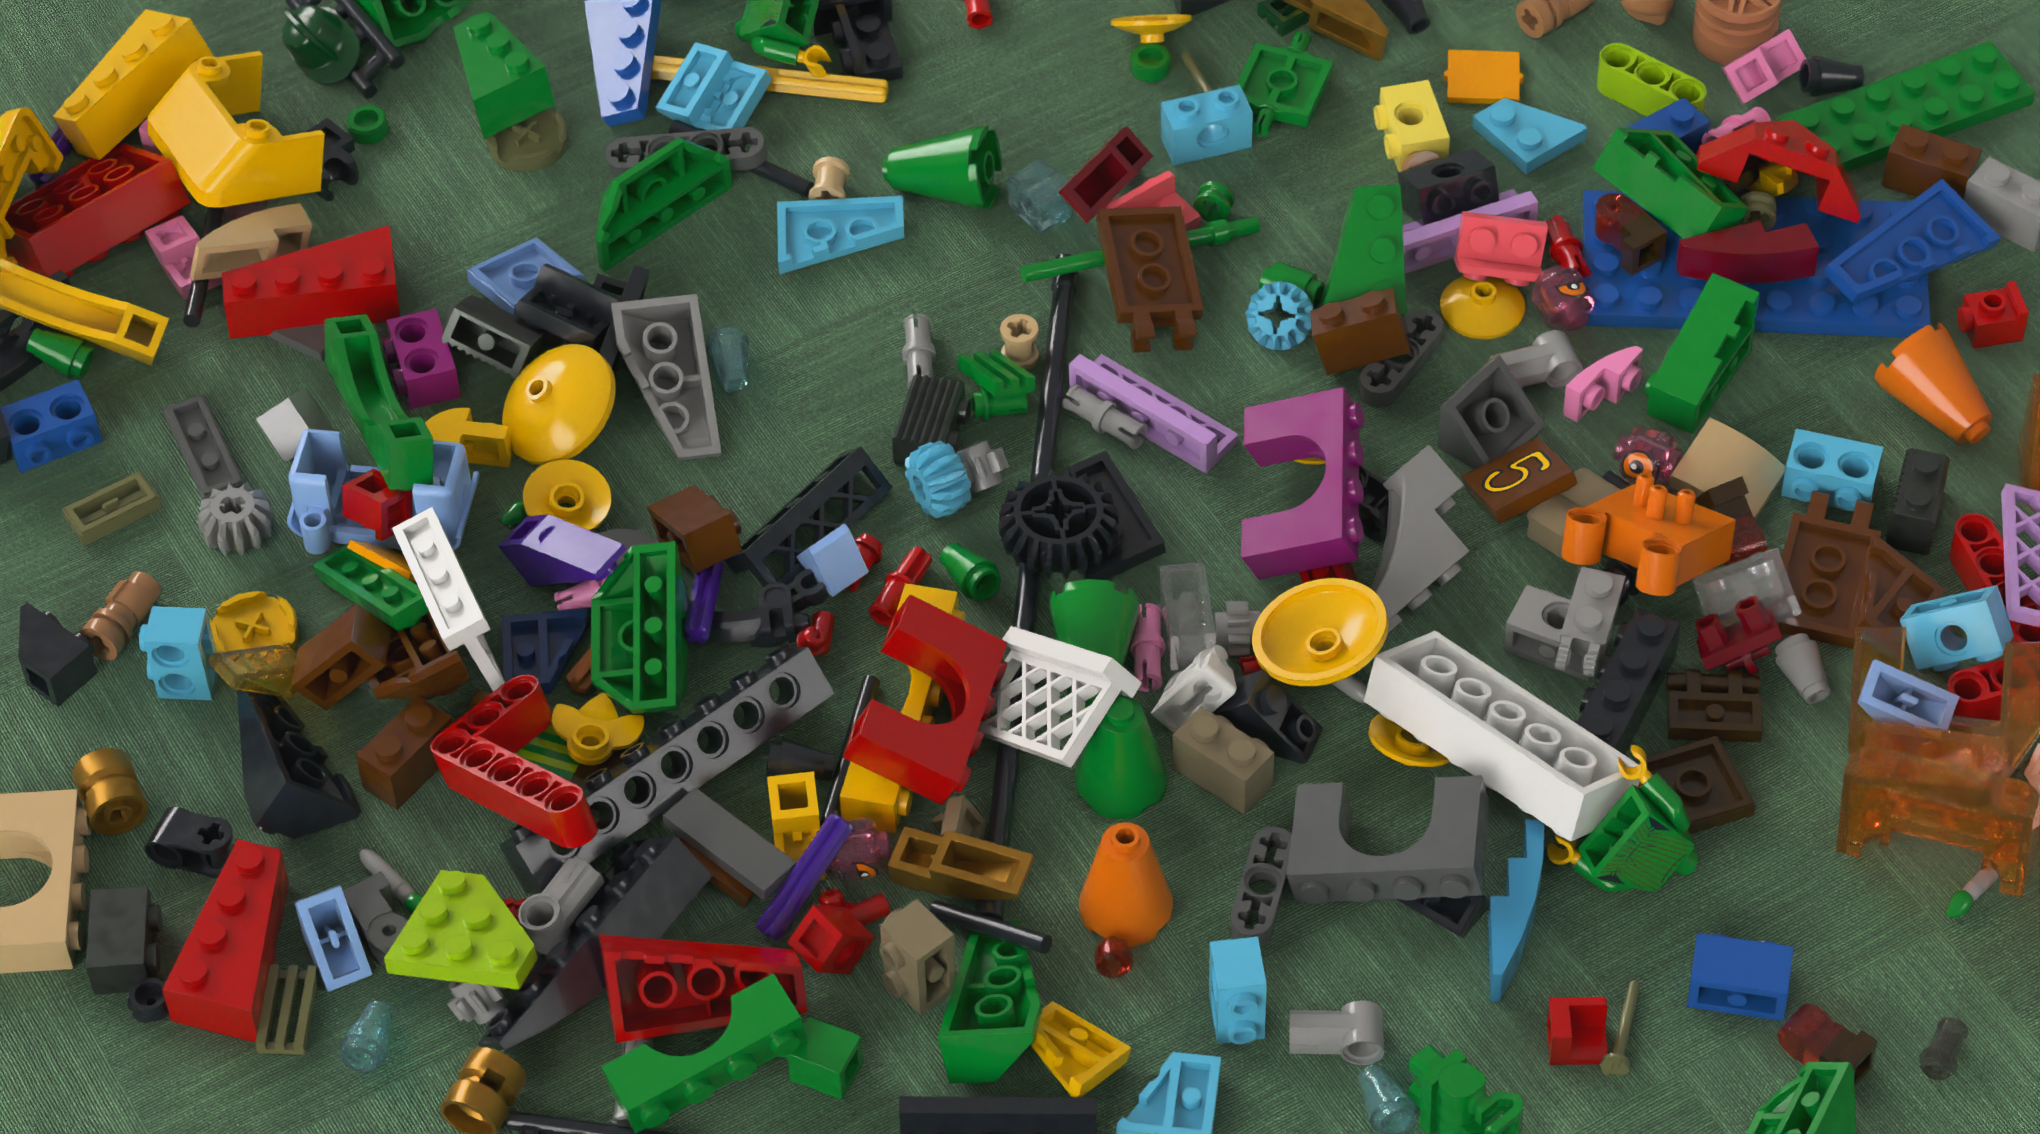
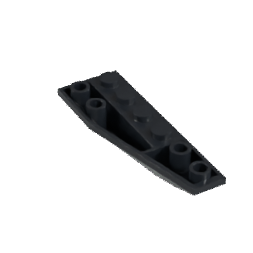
M677 836L652 837L647 840H629L625 842L613 854L612 860L614 863L604 874H601L604 879L603 885L570 926L571 936L557 943L548 954H542L520 989L515 991L504 1009L488 1022L486 1026L487 1032L478 1045L495 1050H506L551 1027L587 1004L606 989L599 934L660 939L709 881L712 874Z

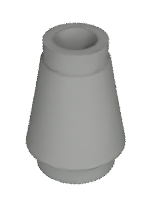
M1800 633L1784 639L1776 646L1775 653L1777 658L1775 663L1801 696L1804 697L1807 704L1818 703L1831 694L1816 641L1810 640L1807 634Z

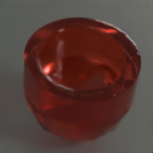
M1107 936L1097 943L1094 960L1099 974L1108 978H1117L1127 974L1132 969V950L1126 940L1116 938V936Z

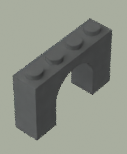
M1482 775L1435 778L1432 817L1427 831L1411 847L1385 856L1363 854L1349 846L1353 810L1343 782L1297 785L1287 867V878L1296 903L1368 902L1383 899L1415 900L1417 898L1429 897L1462 898L1464 896L1483 894L1490 801Z

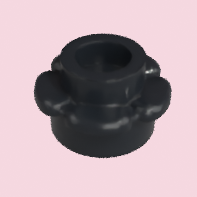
M146 978L140 980L132 987L127 1006L130 1011H133L132 1016L135 1020L149 1023L161 1021L169 1016L162 990L165 984L163 981L156 978ZM151 1002H156V1003L153 1004V1005H147V1004H149V1003H151Z

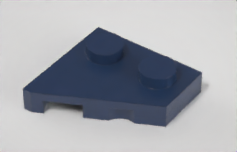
M588 608L501 616L503 678L505 682L519 675H534L538 679L544 694H551L590 626Z

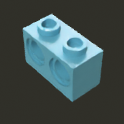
M1796 429L1785 468L1781 496L1810 502L1813 490L1830 494L1828 506L1846 511H1854L1857 500L1872 503L1883 446Z
M152 606L148 624H142L140 628L139 647L142 652L147 653V677L149 680H154L158 698L212 700L220 663L206 608Z
M1258 936L1211 941L1209 1000L1217 1044H1246L1253 1040L1265 1039L1267 983Z

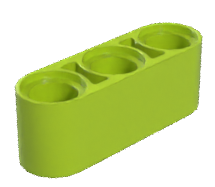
M1622 43L1608 44L1600 51L1597 88L1604 96L1646 117L1685 98L1704 115L1707 90L1705 85L1698 79Z

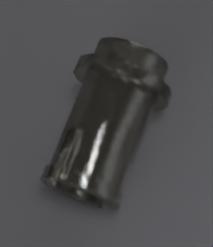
M1944 1017L1941 1021L1939 1020L1929 1047L1924 1048L1919 1055L1920 1068L1927 1077L1942 1081L1956 1072L1958 1068L1956 1058L1964 1039L1968 1036V1028L1963 1022L1952 1017Z

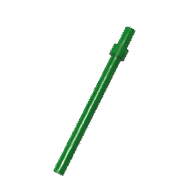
M1256 216L1227 222L1225 219L1207 222L1205 227L1186 232L1190 247L1208 243L1211 247L1230 243L1231 238L1259 233L1260 225ZM1102 249L1024 265L1020 267V275L1022 281L1027 283L1105 266Z

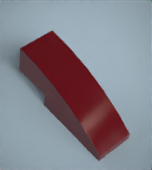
M1126 125L1110 137L1059 190V194L1083 221L1088 223L1097 215L1098 210L1103 209L1154 156Z
M1755 221L1679 240L1676 271L1680 276L1706 281L1709 280L1712 273L1736 283L1790 281L1815 276L1819 245L1806 223L1765 232L1760 221Z

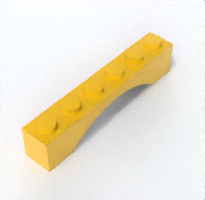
M0 258V308L152 366L166 331L169 318L129 302L108 298L69 286Z
M905 583L897 611L911 594L965 621V611L959 610L958 592ZM907 665L911 675V684L901 713L917 721L934 724V717L931 716L933 707H941L944 691L927 674ZM850 761L840 793L841 817L845 820L868 817L873 821L870 829L896 833L901 816H908L910 813L913 791Z

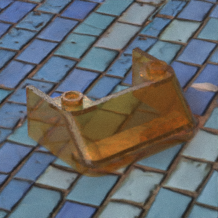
M1856 627L1848 748L1852 759L1858 765L1865 768L1981 783L2002 782L2012 775L2040 736V642H2005L2000 721L1953 715L1948 729L1875 721L1857 703L1873 660L1876 659L1903 671L1906 627ZM1910 674V675L1915 676V677H1917V678H1919V679H1921V680L1926 681V679H1924V678H1923L1922 676H1920V675Z

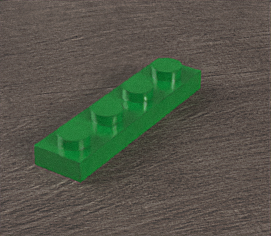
M349 543L312 565L320 581L352 602L359 604L397 631L418 624L423 619V616L430 612L418 585L390 568L385 569L348 549Z

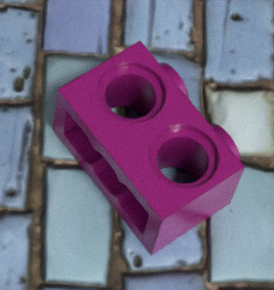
M437 308L386 320L389 338L382 339L388 364L396 363L397 365L396 369L391 370L398 395L406 394L410 409L460 398L461 394L456 367L448 342L443 343L441 338L444 330Z

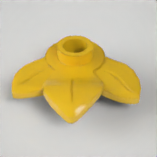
M600 693L585 703L579 711L565 704H557L551 719L555 733L567 741V751L570 757L584 765L603 763L611 756L613 751L631 747L638 741L644 729L643 716L625 715L619 717L606 693Z

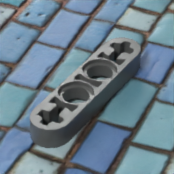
M753 127L623 137L609 144L605 151V158L612 175L618 177L644 160V152L649 157L678 137L700 146L713 145L717 147V152L726 155L730 159L731 171L757 168L766 160L768 151L764 137L759 130ZM747 144H753V146L750 147V152H742L745 150ZM725 145H730L728 147L729 155L726 154ZM631 154V156H628L627 162L620 163L624 155Z

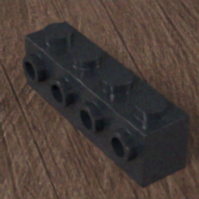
M1638 607L1630 623L1624 621L1621 623L1614 641L1616 649L1613 655L1605 654L1597 673V680L1599 682L1595 688L1589 686L1586 689L1579 712L1582 714L1578 721H1572L1625 755L1676 657L1681 622Z

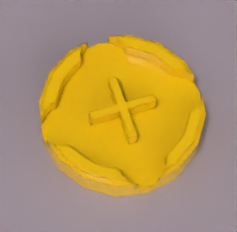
M252 591L238 594L223 602L216 609L217 615L213 618L212 622L210 619L218 659L234 669L249 671L269 668L284 660L295 648L300 634L295 610L288 601L278 595V599L268 597L267 592Z

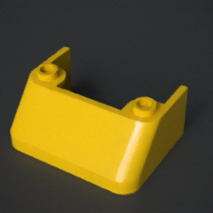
M260 51L222 57H201L190 64L148 114V136L161 154L171 159L180 180L193 198L201 205L221 208L321 191L325 136L322 130L282 136L274 126L265 120L251 119L246 123L237 124L232 117L233 115L260 111L263 54Z

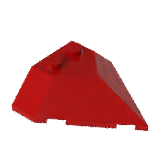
M1795 120L1755 122L1699 146L1697 151V170L1737 183L1748 156L1751 155L1815 177L1818 211L1857 224L1861 218L1860 200L1836 150Z

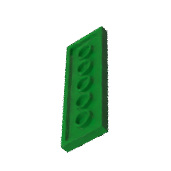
M1990 40L1777 117V121L1795 120L1827 142L1836 150L1846 172L1886 158L1888 150L1902 124L1944 137L2032 105L2035 92Z

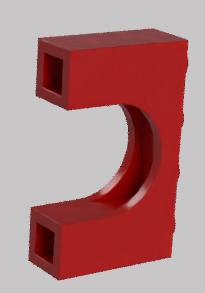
M910 594L893 616L880 652L927 674L936 681L949 700L952 713L951 722L944 724L923 723L872 699L855 721L842 757L943 805L953 791L960 793L963 790L971 774L972 768L966 766L969 756H974L982 741L984 732L978 730L980 722H984L994 706L996 697L990 695L992 687H996L1006 671L1007 662L1003 661L1002 658L1008 642Z

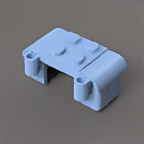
M306 429L302 432L288 476L293 499L287 517L288 527L295 534L303 537L306 551L316 555L326 552L330 548L332 541L339 544H347L350 540L366 541L370 544L386 548L401 549L395 535L384 541H379L375 539L374 530L367 529L361 524L343 516L342 485L372 469L379 472L380 470L378 467L351 465L349 471L342 432ZM433 440V485L414 483L412 490L413 517L432 507L446 532L453 550H456L461 544L480 473L474 471L471 480L464 445L455 442Z

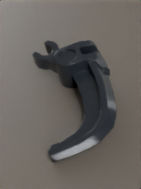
M811 569L801 571L789 585L779 582L770 583L759 593V607L729 612L714 611L709 638L706 642H750L751 647L761 648L774 647L778 642L789 641L790 644L796 643L798 633L804 631L807 627H811L809 615L800 611L808 606H816L823 603L828 598L826 586L821 582L814 588L807 589L817 583Z

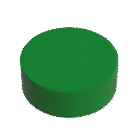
M1155 43L1142 44L1136 47L1130 55L1131 73L1135 78L1144 82H1156L1164 79L1171 70L1170 52L1164 46Z
M364 105L357 107L346 118L348 134L354 139V142L359 144L377 143L385 138L389 130L387 115L384 110L377 106Z

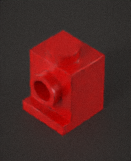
M2010 281L2006 283V288L1965 294L1962 307L1957 309V323L1960 331L1967 333L1973 349L2023 341L2029 311L2016 282Z
M375 469L342 485L343 516L361 524L367 529L374 530L375 539L379 541H384L395 535L392 528L413 517L412 490H389L381 472Z

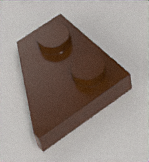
M1876 536L1866 552L1858 628L1891 654L1895 655L1906 641L1900 622L1901 617L1912 604L1938 599L1946 589L1884 540Z

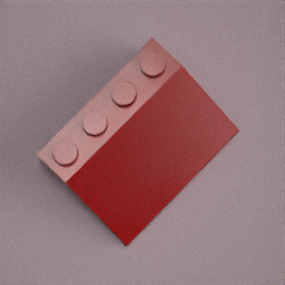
M119 142L101 160L89 158L12 201L5 220L14 231L12 239H6V250L25 269L48 278L61 270L70 278L74 274L73 270L86 262L94 263L102 260L110 253L109 249L121 242L129 243L139 239L144 235V229L156 222L164 223L174 219L179 215V209L191 202L171 159Z

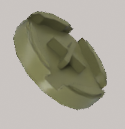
M544 110L486 138L487 150L495 162L507 169L536 171L548 167L560 159L568 147V128L563 116L556 110H554L555 114Z

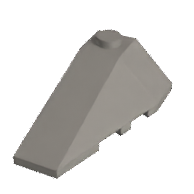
M697 294L611 303L617 347L677 460L683 461L721 456L722 452Z

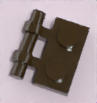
M1685 669V673L1667 672L1666 690L1669 691L1667 699L1668 739L1703 740L1717 735L1720 741L1761 742L1763 732L1761 695H1757L1760 691V676L1742 675V672L1737 670H1727L1726 675L1700 674V669Z

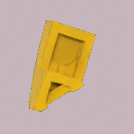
M1766 161L1758 164L1759 177L1746 189L1751 192H1766L1775 197L1787 193L1798 184V173L1795 169Z

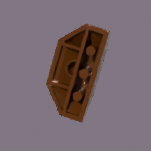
M429 612L423 616V619L418 624L412 627L403 628L400 631L391 627L386 666L367 680L377 699L413 700L416 696H419L424 700H430L438 695L446 696L455 692L462 683L471 678L456 648L451 651L447 648Z

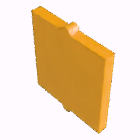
M1448 49V70L1444 71L1443 80L1447 82V103L1493 105L1503 98L1519 102L1520 84L1523 83L1524 75L1520 73V52Z
M349 541L348 549L385 569L390 568L406 579L416 582L405 556L390 548L370 544L366 541Z

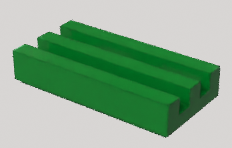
M990 350L989 357L982 352L973 353V359L966 354L958 355V370L996 398L1035 391V376L998 350Z

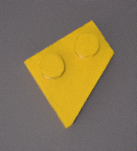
M1054 1001L1042 1008L1034 1041L1030 1044L1071 1097L1084 1096L1125 1065L1132 1048Z

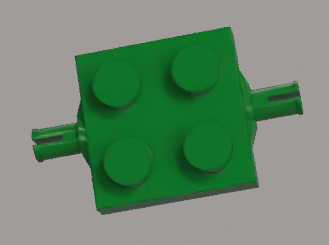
M1297 31L1289 47H1273L1255 43L1236 85L1240 84L1253 115H1257L1252 125V132L1256 136H1259L1261 131V137H1266L1275 120L1301 127H1309L1333 74L1334 61L1315 57L1306 52L1312 40L1311 35L1306 31L1303 37L1302 31Z

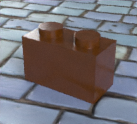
M1902 124L1888 150L1882 186L1918 197L1939 180L1943 179L1964 200L1967 181L1979 168L1982 149Z
M1393 287L1381 291H1370L1360 297L1339 303H1327L1320 308L1310 310L1312 336L1327 376L1410 353L1408 328Z
M695 485L647 506L658 542L676 541L680 561L695 574L742 552L737 536L741 534L742 530L735 513L731 509L726 510L713 495L708 496Z
M356 604L298 649L291 687L324 710H328L386 666L392 628L359 604Z
M416 696L356 754L363 788L398 810L439 770L430 745L438 734L453 724L452 717L423 698Z

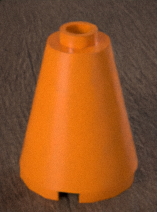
M1938 323L1937 330L1931 325H1927L1910 335L1891 351L1896 359L1887 368L1882 362L1877 368L1874 379L1883 390L1958 444H1963L1967 441L1970 444H1975L1991 430L1989 422L1993 415L1949 331L1942 323Z
M1122 822L1109 827L1102 836L1079 896V914L1084 927L1091 934L1093 930L1098 935L1104 937L1105 943L1113 946L1134 947L1152 941L1158 936V931L1166 923L1168 925L1172 918L1173 897L1147 832L1139 825Z

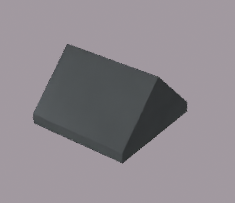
M1500 355L1491 358L1440 406L1438 448L1474 470L1527 443L1545 426Z

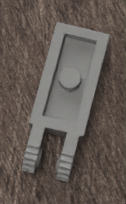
M1581 566L1560 634L1555 669L1565 671L1571 661L1572 649L1588 652L1583 661V675L1594 677L1600 655L1604 656L1624 591L1626 576Z

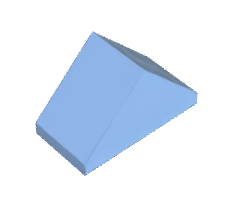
M845 523L796 556L806 570L811 569L813 571L815 579L819 583L823 582L825 584L827 592L832 597L869 572L855 540Z
M1875 659L1871 663L1857 703L1885 731L1942 740L1946 736L1959 696Z
M340 885L295 902L304 942L315 966L318 968L320 978L327 992L373 975Z

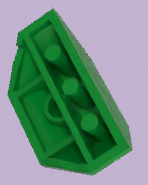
M678 137L613 179L601 195L596 231L599 268L604 272L608 271L732 188L730 159L722 153Z
M676 541L634 545L628 549L623 556L624 560L607 577L591 599V682L632 714L676 710L679 708L688 688V642L684 638L688 602L678 545Z
M1807 1062L1798 1071L1799 1077L1782 1086L1756 1112L1746 1134H1856L1854 1068L1850 1062Z

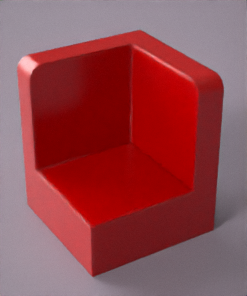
M1606 997L1549 998L1546 1019L1549 1065L1601 1064L1603 1056L1608 1054L1605 1030L1608 1009Z

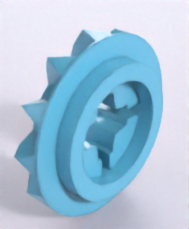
M1283 281L1264 284L1263 288L1251 296V302L1248 310L1245 312L1248 331L1258 344L1272 350L1293 348L1307 337L1312 328L1310 310H1313L1312 303L1307 294L1294 284ZM1282 303V310L1295 315V318L1281 320L1280 327L1275 328V321L1263 315L1264 313H1269V311H1276L1277 304Z

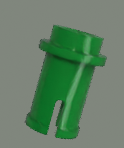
M980 387L979 392L971 393L973 417L982 418L983 422H988L989 417L1016 414L1026 415V394L996 398Z

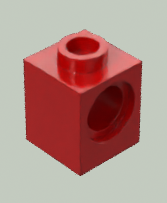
M813 905L787 943L817 973L850 974L875 937L845 907Z

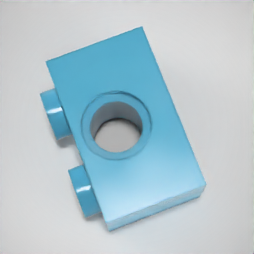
M1240 84L1161 102V140L1173 166L1252 148L1253 112Z
M1997 585L1912 604L1900 619L1917 670L1933 667V670L1936 672L1945 671L1957 666L1961 660L1976 658L1977 662L1993 660L2003 654L2004 649L2014 636ZM1949 625L1961 627L1965 631L1967 638L1963 639L1955 636L1951 632Z

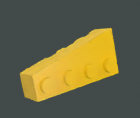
M145 9L73 94L64 101L53 118L78 155L101 160L148 117V114L191 63L201 57H214L190 18Z

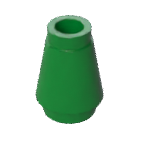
M39 328L33 331L26 347L27 352L34 354L35 357L68 379L72 376L82 379L89 369L95 352L93 347L87 345V340L47 330L44 331Z
M958 543L949 544L941 552L940 563L945 567L966 598L985 601L997 592L1001 584V575L994 562L962 547Z

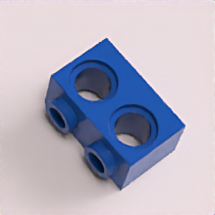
M78 379L0 407L10 433L8 448L20 473L103 442L95 412Z

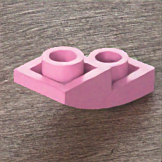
M1638 346L1622 349L1598 360L1579 373L1566 385L1563 415L1578 422L1589 409L1594 411L1600 405L1603 398L1617 404L1627 391H1635L1644 375V370L1641 368L1643 349Z

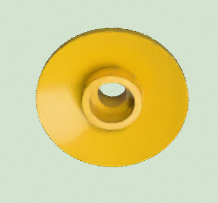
M1159 14L1128 16L1111 19V25L1126 32L1139 34L1140 43L1164 42V33L1176 30L1191 22L1192 15Z
M1462 276L1452 281L1444 289L1440 297V314L1444 322L1453 331L1468 338L1488 340L1505 336L1520 325L1525 314V301L1522 293L1515 285L1507 283L1504 278L1489 276L1486 281H1476Z
M555 460L538 467L529 476L523 489V505L528 517L550 514L593 531L608 516L611 507V490L604 476L594 467L577 460ZM563 503H569L573 507L564 508L559 505Z
M1381 713L1371 720L1368 729L1369 739L1380 752L1406 766L1436 767L1450 762L1447 757L1426 743L1418 741L1413 734L1395 722L1384 718Z

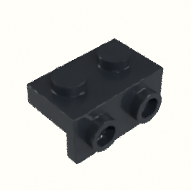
M546 263L540 268L534 287L518 301L514 315L525 320L526 324L535 330L549 331L564 338L567 344H580L594 349L605 338L613 319L611 303L620 302V298Z

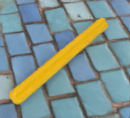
M654 55L651 79L672 81L685 58ZM751 65L767 70L771 76L772 81L766 89L767 92L879 104L885 103L888 96V81L885 79L827 73L823 78H817L810 71Z

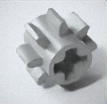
M985 440L957 451V455L961 456L963 466L968 469L966 473L972 483V493L985 490L1003 482L1000 471L1009 467L1002 447L991 450L988 441Z
M1226 601V612H1214L1215 645L1227 646L1228 656H1250L1253 629L1261 615L1260 611H1249L1247 601Z
M453 981L449 984L454 997L446 1004L460 1021L465 1019L468 1023L474 1019L478 1025L484 1024L502 1011L506 1005L504 996L501 993L506 988Z

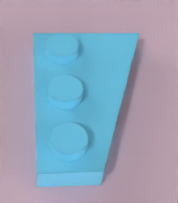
M903 196L777 202L779 275L905 238Z

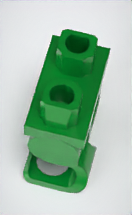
M1428 1044L1409 1060V1071L1417 1078L1408 1088V1099L1420 1109L1419 1127L1427 1134H1432L1435 1131L1437 1134H1521L1524 1107L1522 1097L1519 1094L1503 1091L1495 1092L1488 1097L1485 1075L1474 1066L1468 1064L1467 1057L1457 1048L1445 1057L1431 1044Z

